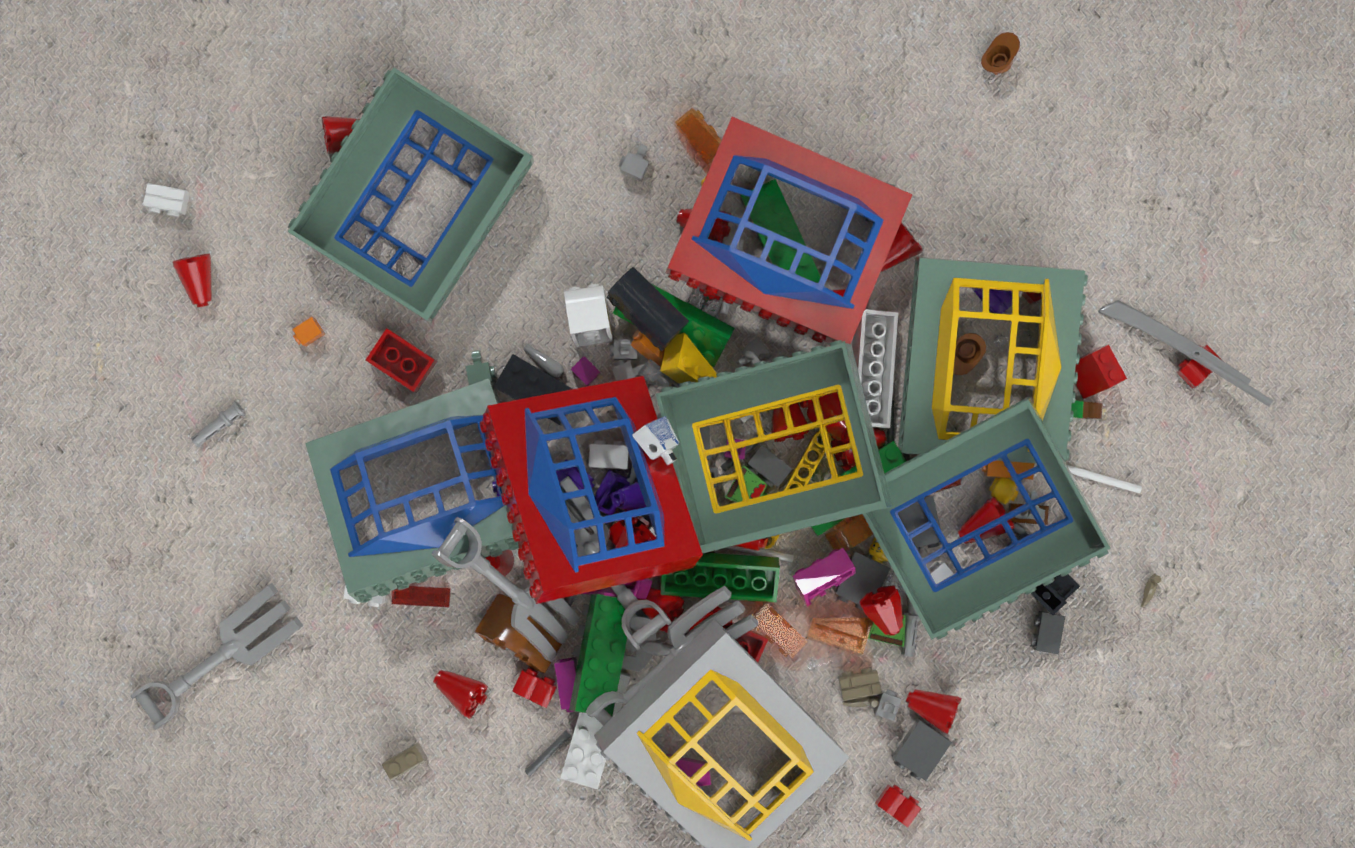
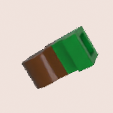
M1075 400L1071 405L1073 418L1102 419L1103 403Z

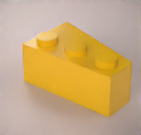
M685 333L676 335L665 348L660 371L680 384L688 381L697 383L698 379L702 377H717L715 370Z

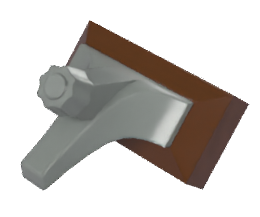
M1037 492L1030 493L1031 500L1037 498ZM1009 503V512L1024 504ZM1036 505L1035 507L1044 524L1048 525L1049 506ZM1026 510L1011 518L1013 523L1037 524L1030 510Z

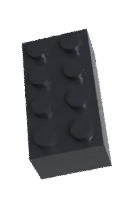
M514 354L511 355L493 386L515 400L573 389ZM557 416L548 418L554 423L562 426V423L560 422Z

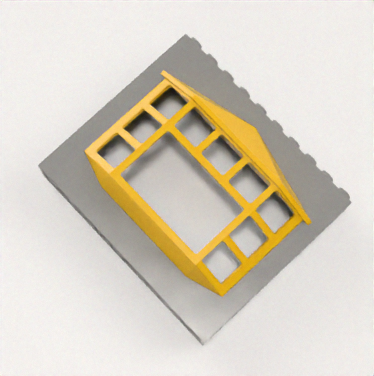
M715 619L594 735L597 740L596 746L601 750V755L607 761L611 759L614 767L620 773L624 772L627 775V779L634 786L637 784L645 797L648 798L650 796L653 799L652 802L659 810L663 808L666 811V816L672 822L676 820L679 824L678 827L685 834L688 832L691 835V839L698 846L701 844L704 848H757L849 759V756L838 743ZM711 680L730 698L715 715H712L695 697ZM689 701L708 719L693 736H690L674 719V716ZM735 705L790 758L753 796L697 743ZM666 723H670L686 740V743L670 758L652 740V737ZM690 748H694L707 761L692 777H688L675 764ZM795 765H798L802 771L788 785L785 786L780 782V779ZM711 768H714L727 782L712 797H709L696 782ZM773 786L778 787L781 791L765 807L758 802ZM734 787L747 802L732 816H729L717 804V801ZM754 806L760 812L744 827L739 825L737 821Z

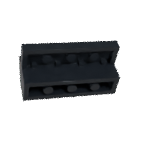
M634 267L627 271L608 291L606 298L609 299L610 303L617 307L624 317L630 320L661 351L669 345L672 339L689 322Z
M1025 530L1017 538V540H1020L1030 534ZM1060 574L1054 577L1052 583L1045 586L1043 584L1036 586V590L1031 594L1052 615H1055L1067 603L1066 599L1080 587V584L1070 574L1063 577Z

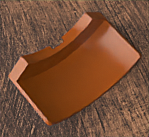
M500 593L497 594L474 632L486 642L503 650H506V648L515 653L514 656L524 662L531 669L545 674L551 662L546 660L522 634L511 626V616L515 605L512 598ZM528 616L527 620L538 629L554 650L558 652L562 644L557 642L542 626Z

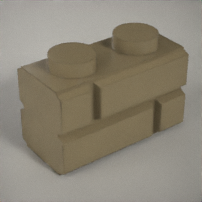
M872 667L860 669V673L853 674V671L842 672V676L838 677L842 700L847 701L882 694L877 670H872Z
M418 742L382 763V766L392 781L427 760V756Z

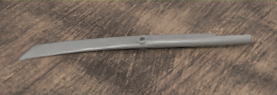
M1119 300L1098 310L1101 314L1129 324L1165 342L1268 407L1272 404V399L1248 385L1251 379L1196 343Z

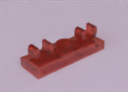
M409 586L402 590H398V588L392 590V604L450 607L451 588Z

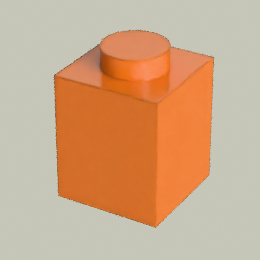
M310 317L292 329L295 333L293 337L296 342L306 347L325 335V332L314 317Z

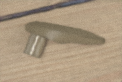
M1156 573L1146 583L1143 601L1140 606L1142 608L1152 599L1158 583L1161 582V577L1156 575Z
M868 696L842 701V703L850 707H866L871 705L876 708L879 705V698Z

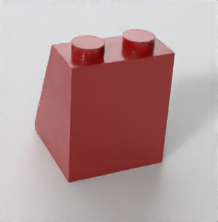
M1109 344L1080 357L1079 363L1075 366V372L1078 375L1075 386L1083 399L1107 390L1127 379Z

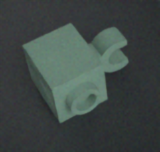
M479 350L471 352L474 365L466 366L469 385L486 379H490L493 382V378L496 377L494 366H491L489 362L482 363Z

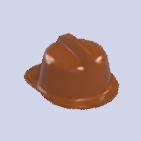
M1010 32L998 35L981 58L983 69L995 75L1007 72L1011 68L1013 59L1020 48L1018 36Z
M967 333L956 341L953 374L961 376L968 374L983 358L986 352V344L981 336L976 333Z

